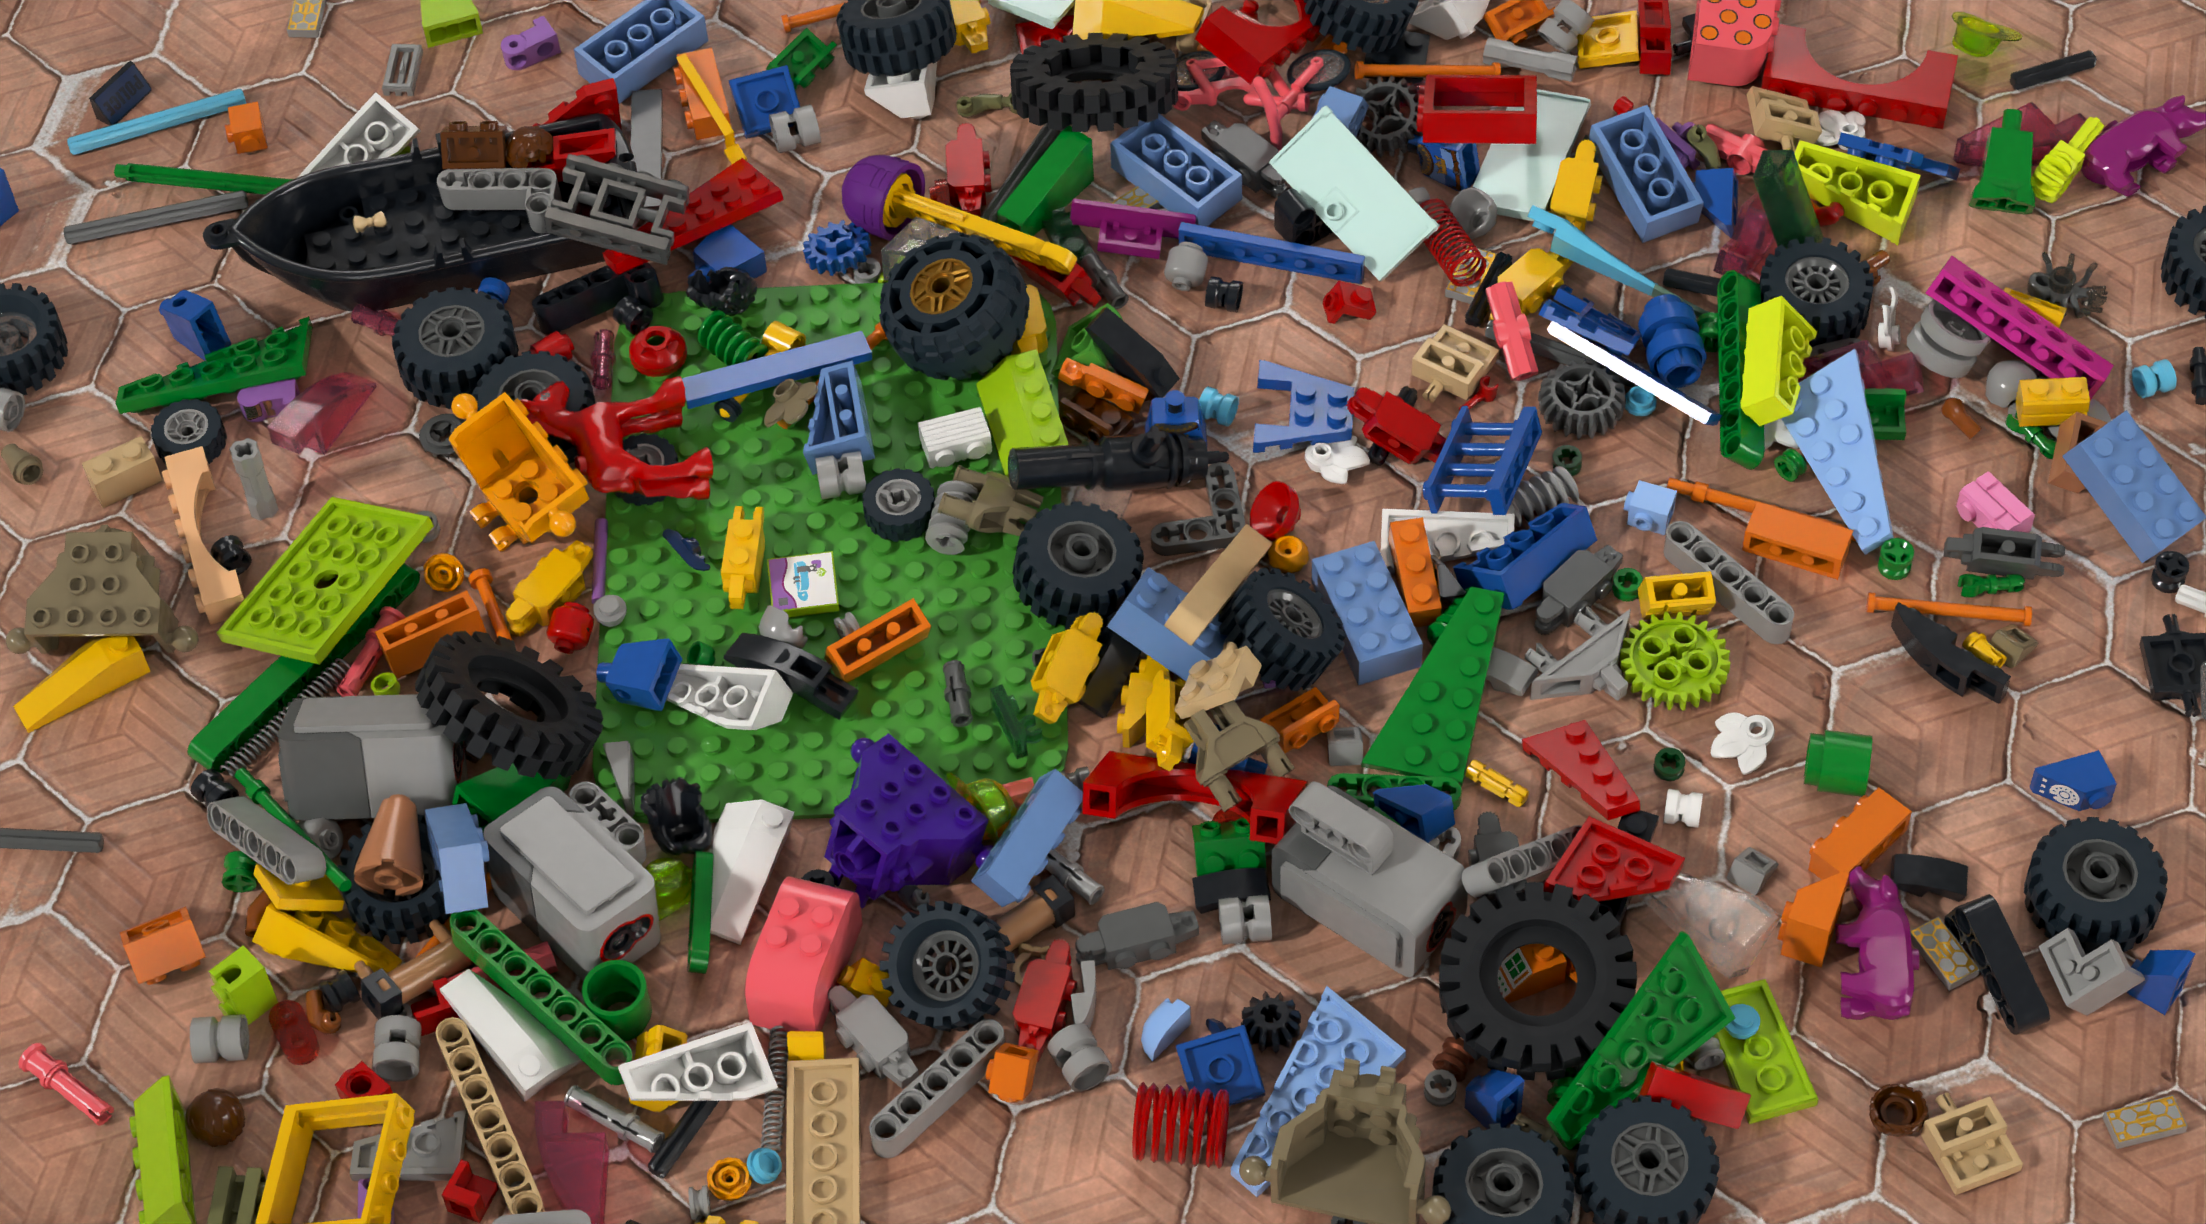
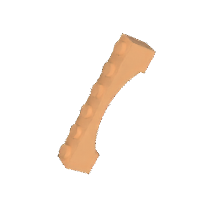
M203 446L165 456L167 470L162 471L167 490L173 488L174 494L168 495L173 514L179 513L180 519L175 520V525L180 539L186 538L187 543L182 544L181 548L186 563L192 562L193 565L192 569H188V575L193 589L199 588L200 593L194 595L199 614L206 612L211 625L227 620L243 602L245 597L236 569L228 571L221 566L207 551L202 542L201 516L208 493L216 489Z

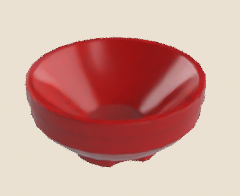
M651 326L634 336L629 346V357L632 366L641 374L651 377H662L670 375L682 367L687 358V346L683 336L677 330L668 326ZM653 336L665 338V341L657 346L647 343L648 339Z
M1275 481L1266 485L1252 504L1249 518L1250 527L1270 541H1274L1292 532L1295 524L1301 517L1297 492L1294 488L1281 481ZM1287 512V515L1282 523L1283 516Z

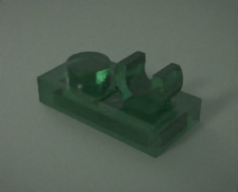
M1064 207L1052 211V218L1042 221L1043 230L1051 243L1071 251L1077 257L1076 263L1081 266V260L1087 254L1095 253L1079 225H1072L1070 219L1071 211L1066 213Z
M1002 684L990 688L991 708L1016 759L1028 756L1027 743L1034 744L1043 739L1041 728L1034 731L1027 730L1036 725L1035 716L1032 714L1026 715L1019 722L1016 715L1020 714L1014 695L1008 696Z

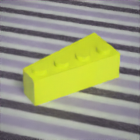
M1799 140L1790 163L1787 186L1824 206H1829L1832 202L1840 203L1844 208L1843 216L1898 245L1917 197L1921 175Z
M1782 295L1751 307L1748 311L1746 348L1744 350L1745 365L1742 375L1743 392L1740 404L1744 414L1753 419L1759 426L1793 414L1801 388L1798 379L1804 377L1806 372L1803 362L1805 358L1810 357L1812 347L1809 342L1815 339L1817 331Z

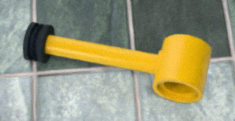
M779 321L772 322L764 332L761 344H765L768 347V351L764 356L805 346V334ZM749 393L718 401L714 405V409L724 420L734 422L742 413L743 409L740 404Z

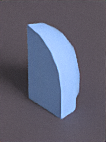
M1166 998L1144 1023L1141 1042L1145 1054L1152 1062L1191 1025L1189 1005L1179 999L1172 1004L1169 998Z

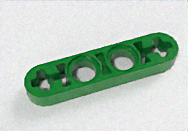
M1340 773L1332 776L1327 786L1331 785L1337 788L1346 787L1347 794L1372 809L1375 807L1374 797H1371L1367 791L1375 786L1393 788L1427 784L1440 791H1449V795L1452 797L1453 811L1460 806L1462 795L1461 785L1453 778ZM1357 787H1361V796H1357Z
M695 851L693 857L687 972L706 974L708 968L714 855L711 852Z

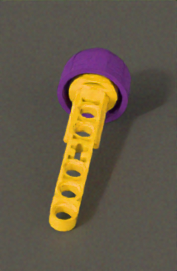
M888 155L868 156L858 161L850 169L843 181L842 204L848 218L857 227L864 228L866 232L888 241H896L902 238L915 221H919L949 233L963 232L965 235L971 236L975 234L993 241L997 248L1002 247L1009 255L1037 265L1046 266V268L1061 274L1069 275L1077 262V257L1064 247L1048 241L1044 242L1037 237L924 197L925 177L921 167L901 158Z

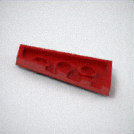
M1586 720L1522 739V747L1527 754L1536 755L1540 759V764L1548 771L1553 769L1561 776L1563 784L1568 788L1573 787L1581 793V798L1607 820L1640 811V799Z

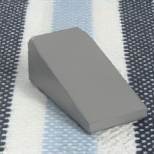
M628 741L604 743L603 748L626 813L633 817L635 814L634 757L630 743Z

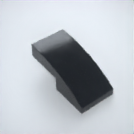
M1895 854L1892 856L1891 879L1898 887V890L1918 897L1924 896L1929 891L1960 902L1967 896L1968 866L1929 856Z
M1265 868L1231 869L1192 878L1196 909L1201 914L1219 909L1218 899L1238 897L1241 902H1246L1248 896L1268 895L1269 901H1271L1268 875Z

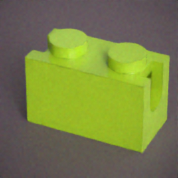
M244 945L209 970L214 983L211 986V990L221 1002L218 1004V1007L224 1016L245 1014L248 1025H250L278 1003L265 967Z

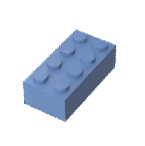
M644 0L574 49L578 74L590 84L614 78L620 104L632 95V91L640 90L677 64V54L695 51L708 42L705 16L684 0Z
M1648 105L1591 125L1589 141L1595 143L1596 146L1595 160L1599 163L1602 173L1642 243L1699 222L1704 202Z
M1158 114V119L1148 123L1140 120L1138 126L1129 128L1110 143L1112 169L1151 195L1168 211L1196 215V225H1210L1242 200V174L1161 114Z
M2127 410L2062 456L2141 563L2161 552L2206 519L2204 512Z
M1375 541L1312 559V585L1316 592L1319 591L1324 596L1322 601L1325 604L1331 603L1336 611L1332 615L1340 617L1343 623L1339 628L1344 630L1346 638L1343 640L1345 645L1342 650L1358 686L1422 666L1423 643Z
M1148 567L1107 627L1178 677L1187 681L1189 670L1195 663L1201 660H1211L1221 654L1224 640L1227 636L1220 634L1219 626L1222 624L1218 621L1220 614L1216 615L1195 643L1190 646L1164 626L1188 593L1172 584L1164 575Z

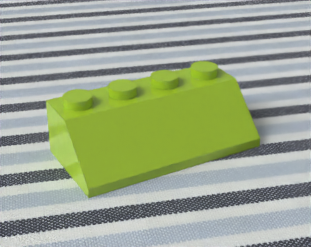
M1037 349L1004 357L976 383L1005 476L1009 477L1008 456L1012 448L1069 445Z
M167 1075L157 1080L134 1101L135 1116H130L129 1118L133 1138L137 1137L138 1147L132 1149L133 1160L136 1169H140L141 1179L135 1180L136 1192L139 1201H143L144 1210L138 1213L139 1223L196 1224L185 1110L170 1076Z

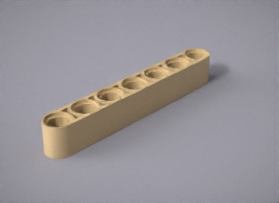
M1246 524L1181 601L1164 626L1192 646L1258 565L1273 543Z
M451 1017L443 1020L437 1026L435 1032L442 1056L510 1215L524 1214L531 1210L546 1212L540 1193L467 1025L459 1018ZM454 1038H460V1039L457 1040L456 1042H452V1043L449 1042L450 1040H452V1039H454ZM472 1066L469 1070L461 1071L464 1067ZM484 1094V1097L480 1099H473L477 1095ZM491 1123H498L493 1128H485ZM503 1152H510L506 1157H497ZM523 1181L519 1186L509 1187L514 1182Z

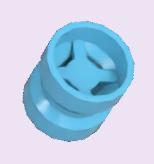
M2167 359L2156 361L2150 367L2142 365L2132 370L2133 386L2140 398L2151 397L2157 391L2165 393L2176 388V373L2172 364Z
M1207 386L1199 399L1204 419L1215 418L1218 424L1226 427L1230 426L1237 413L1239 397L1230 393L1223 396L1217 389Z

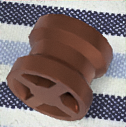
M1453 1036L1447 1037L1442 1044L1443 1052L1436 1055L1433 1060L1435 1070L1443 1069L1449 1071L1454 1075L1457 1082L1463 1081L1466 1078L1468 1065L1475 1062V1059L1463 1049V1039H1455Z

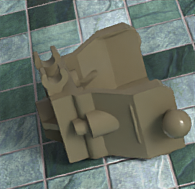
M101 525L95 532H66L64 552L59 553L56 568L27 599L25 628L18 627L9 631L6 636V646L15 654L26 653L31 647H36L41 654H49L50 650L58 649L59 636L153 635L167 653H174L175 649L180 652L192 651L197 646L199 638L197 632L192 627H178L179 621L175 617L173 610L159 596L161 570L154 567L155 557L148 553L133 532Z
M1345 1058L1344 1070L1334 1069L1329 1088L1323 1089L1320 1095H1317L1315 1103L1308 1104L1304 1112L1279 1128L1272 1153L1271 1165L1268 1166L1266 1161L1259 1156H1249L1242 1161L1239 1168L1240 1177L1248 1185L1256 1186L1264 1181H1269L1271 1185V1202L1368 1224H1418L1420 1215L1429 1224H1443L1451 1215V1206L1444 1197L1433 1195L1424 1200L1426 1159L1418 1146L1421 1130L1415 1126L1417 1117L1407 1113L1406 1084L1396 1082V1068L1381 1066L1380 1076L1374 1074L1359 1075L1360 1061Z

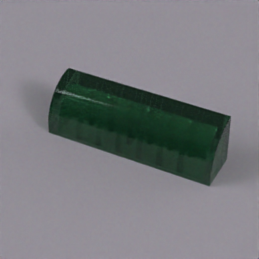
M1763 150L1753 180L1777 246L1782 244L1788 249L1790 240L1797 238L1799 244H1804L1805 237L1813 236L1814 243H1822L1823 234L1794 151Z

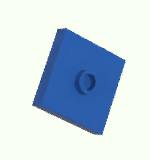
M787 65L729 80L730 90L746 139L772 132L769 122L770 114L782 111L792 114L794 108L800 107ZM794 123L788 124V127L794 126Z
M1245 1025L1176 1045L1188 1089L1190 1091L1195 1086L1200 1092V1101L1204 1090L1207 1088L1213 1092L1214 1101L1217 1092L1221 1089H1226L1229 1093V1106L1266 1095Z

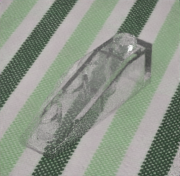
M1680 871L1669 890L1638 895L1677 935L1681 931L1689 934L1702 959L1728 979L1748 972L1782 917L1754 895L1737 892L1715 882L1709 883L1694 878L1691 874Z

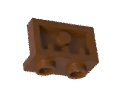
M466 121L450 122L449 126H446L440 132L443 169L505 168L507 166L505 157L507 126H499L498 121H482L480 126H468Z
M1081 389L1071 401L1065 397L1059 401V417L1062 423L1069 429H1075L1084 434L1093 443H1097L1103 436L1126 435L1134 427L1133 417L1103 399L1090 395L1084 389Z

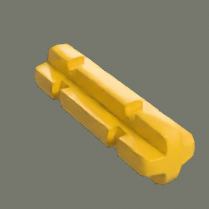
M1478 760L1471 761L1466 769L1465 775L1467 778L1475 783L1482 782V787L1503 799L1508 797V802L1516 807L1524 805L1528 799V789L1519 784L1514 786V781L1492 768L1485 769L1487 765Z

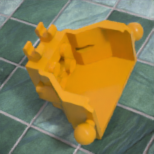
M504 392L480 411H477L478 403L474 396L468 393L457 395L451 404L452 412L459 419L466 421L454 429L449 437V441L488 501L475 506L470 511L476 524L482 529L500 515L507 525L498 527L489 534V537L493 540L492 543L500 552L508 548L518 538L525 545L528 542L532 543L546 532H552L559 537L571 535L576 528V520L571 513L589 500L584 487L588 482L577 468L571 469L564 452L558 445H551L547 439L549 437L537 421L532 424L526 416L529 412L518 398L513 401ZM528 498H537V500L531 504L524 503Z

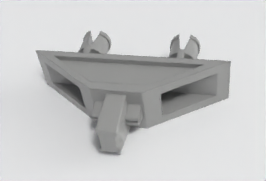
M1586 607L1585 615L1579 612L1575 617L1574 623L1592 637L1561 660L1555 659L1541 643H1536V651L1530 648L1525 654V659L1542 672L1540 676L1532 681L1530 700L1591 694L1595 690H1604L1617 701L1627 694L1628 682L1621 676L1622 670L1618 667L1623 639L1626 637L1629 628L1631 609L1609 624H1606L1590 607Z

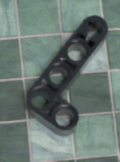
M1288 189L1277 198L1274 206V227L1285 241L1310 246L1333 233L1316 214L1315 209L1297 190Z
M648 262L619 275L606 265L537 296L532 301V306L541 332L549 335L555 331L561 332L615 308L618 302L625 296H635L640 301V305H646L650 309L659 306L664 301V296L656 271Z
M1988 894L1957 906L1944 918V924L1960 944L1967 943L2010 1032L2017 1035L2049 1022L2050 1013L2045 999L1995 898Z

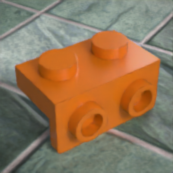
M1509 0L1486 12L1483 18L1496 39L1510 41L1517 45L1529 37L1527 33L1533 30L1538 31L1547 18H1553L1555 16L1553 12L1555 7L1548 10L1543 0Z
M1314 687L1262 717L1260 721L1276 729L1280 735L1278 744L1284 753H1287L1292 749L1303 747L1309 739L1319 733H1326L1333 729L1339 722L1340 704L1335 699L1328 702L1322 693Z

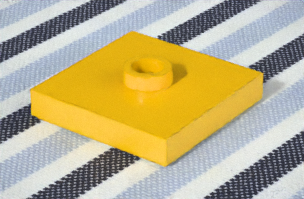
M1637 10L1593 16L1594 23L1584 35L1579 34L1577 36L1579 69L1640 61Z
M260 864L255 865L253 875L277 910L342 911L345 900L326 875L319 879L288 885Z

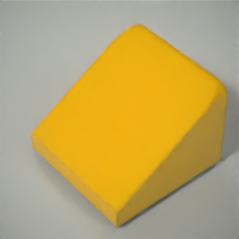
M822 1031L787 1032L788 1061L826 1059V1045Z

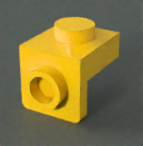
M863 957L851 966L846 965L837 981L838 984L847 988V991H850L856 998L863 994L874 995L884 1008L888 1005V997L892 995L891 991L883 988L881 981L882 979L889 978V973L880 971L879 966Z

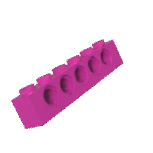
M1952 255L1925 292L2049 378L2086 377L2090 400L2105 382L2114 366Z

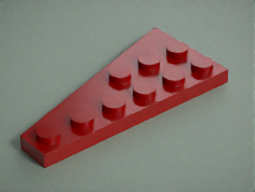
M741 158L689 193L690 200L684 214L668 211L662 229L674 232V243L670 248L672 251L783 201L782 191L751 164ZM647 222L638 228L637 231L651 234L654 223ZM609 249L602 253L606 265L617 275L650 261Z

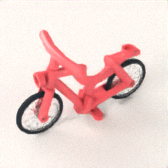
M1323 49L1306 53L1293 61L1288 68L1287 79L1291 84V89L1274 67L1267 78L1280 96H1272L1262 77H1255L1250 85L1229 67L1226 69L1227 65L1211 52H1191L1177 57L1178 100L1176 105L1173 106L1180 111H1185L1190 105L1206 104L1212 107L1216 105L1219 93L1232 89L1244 90L1248 92L1243 97L1245 104L1264 107L1270 130V144L1276 147L1279 152L1282 149V127L1280 120L1293 109H1298L1299 112H1307L1310 107V94L1327 90L1329 86L1334 87L1340 84L1349 75L1351 63L1345 54L1336 50Z

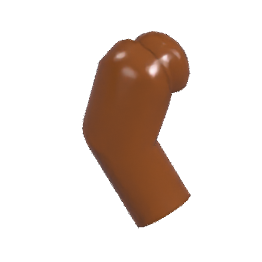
M1880 250L1865 259L1870 266L1869 273H1873V287L1881 279V275L1878 276V270L1890 262L1889 255L1884 250Z
M1948 398L1942 405L1941 411L1944 417L1950 419L1969 439L1981 430V427L1969 416L1963 401L1960 399Z
M264 890L247 908L245 935L248 937H254L266 907L272 903Z
M310 990L306 992L305 1001L308 1024L324 1034H334L339 1031L342 1018L338 1012L332 1013L324 1009L322 991Z

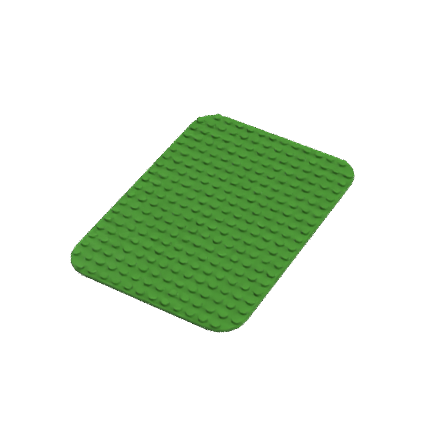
M884 283L757 288L755 301L750 304L747 311L735 316L726 315V317H731L734 323L741 325L743 330H747L751 334V337H756L760 344L767 327L774 321H779L805 334V345L862 331L866 338L875 330V325L880 322V295ZM686 291L663 293L664 301L659 306L651 309L653 311V319L648 327L661 325L677 330L685 340L687 358L682 367L676 372L662 377L646 376L632 366L629 357V346L635 335L626 329V325H619L614 342L611 402H633L653 396L668 378L677 376L685 378L727 367L725 362L720 361L716 355L711 354L698 341L701 324L714 311L696 305L693 300L687 297ZM1039 293L1047 326L1046 336L1048 341V348L1044 352L1039 353V357L1059 414L1058 378L1051 374L1057 359V326L1051 305ZM653 336L648 339L647 343L657 346L662 344L665 338ZM882 340L871 350L872 360L855 364L862 382L875 459L863 461L866 485L872 481L873 477L882 474L886 470L891 471L896 468H900V470L910 469L915 473L919 472L925 479L930 481L936 498L940 485L947 481H953L958 465L983 474L994 471L1005 475L992 434V452L990 454L986 453L979 459L967 458L965 461H955L950 466H936L933 469L929 467L919 438L918 422L976 407H981L987 422L976 387V383L984 376L976 372L971 374V378L962 380L949 377L948 380L927 377L926 374L920 371L916 372L907 366L888 340ZM820 374L795 380V382L805 384L811 381L815 383L819 380ZM777 386L749 393L740 404L743 409L742 413L734 422H728L717 414L714 409V405L717 402L688 409L685 403V406L682 408L683 421L681 427L666 428L656 433L647 434H655L660 438L664 437L667 439L669 444L675 447L679 462L685 461L693 453L708 447L714 468L713 476L709 478L710 497L705 500H696L691 497L682 499L667 496L665 500L655 502L653 505L647 506V504L636 506L633 503L628 504L624 502L622 498H618L615 495V492L606 493L605 519L608 521L605 595L621 597L626 603L627 613L623 621L617 626L607 627L600 623L598 664L601 662L612 663L619 646L622 644L670 639L683 659L681 664H687V654L691 645L696 641H701L710 645L715 651L716 660L712 666L736 667L723 659L724 655L741 633L760 635L759 625L767 606L771 605L767 559L833 551L840 611L789 617L788 624L791 625L792 629L800 625L803 627V635L808 637L805 646L801 648L802 650L827 662L825 660L827 647L841 639L834 625L835 618L844 619L845 613L851 612L861 628L912 598L915 599L931 628L926 639L848 682V684L857 688L859 692L855 701L840 720L793 693L782 721L758 730L727 729L667 700L662 711L620 703L615 699L606 683H600L597 680V704L595 708L601 710L603 716L601 724L603 728L593 746L592 768L595 784L626 812L609 768L603 744L628 741L634 757L635 814L632 818L636 822L649 824L647 815L640 808L642 794L646 793V790L655 783L662 787L663 780L667 779L670 782L672 778L677 779L678 777H683L688 784L698 783L701 788L699 790L702 792L700 804L711 823H718L726 803L765 800L794 812L793 819L832 818L835 816L834 808L849 797L856 769L859 766L851 756L853 743L860 738H869L877 742L888 733L960 795L971 793L980 786L994 787L1032 777L1035 785L1039 777L1053 769L1058 771L1065 770L1069 751L1067 706L1056 723H1045L1033 715L1039 694L1033 691L1031 679L1037 668L1032 661L1033 652L1037 649L1046 648L1053 634L1065 631V625L1057 623L1056 626H1053L1046 622L1047 618L1043 616L1038 618L1030 611L1031 605L1025 606L1019 598L1020 592L1015 590L1012 571L1020 536L1004 532L983 533L970 529L967 532L968 539L963 544L965 549L961 553L947 555L935 551L927 544L925 539L926 531L921 536L911 538L909 541L899 540L898 542L890 539L885 540L878 534L875 535L871 532V528L867 526L864 518L863 493L849 495L846 491H842L840 497L821 498L818 475H812L803 454L804 444H807L810 433L809 422L810 419H813L815 411L814 401L808 405V410L804 417L787 429H783L777 423L768 428L764 424L766 411L775 403L776 398L773 396V392ZM1061 487L1026 489L1044 497L1040 508L1028 504L1025 505L1037 510V512L1045 508L1052 510L1053 505L1062 503ZM735 506H743L745 511L744 520H753L755 508L764 507L763 531L765 552L759 592L746 594L744 609H730L729 592L723 591L721 577L728 521L733 519ZM671 529L679 532L683 538H695L701 548L700 556L704 555L705 563L710 565V570L700 571L690 567L663 537V531ZM951 660H958L964 664L966 684L971 688L969 703L973 721L965 727H956L951 723L949 703L944 697L946 682L943 665ZM982 799L977 803L976 807L982 811H989L994 807L995 802L990 799Z

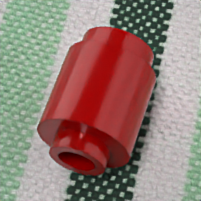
M555 331L530 345V350L528 351H531V354H539V351H548L551 356H555L557 353L570 360L573 358L571 351L575 348L566 333L561 335L558 331Z

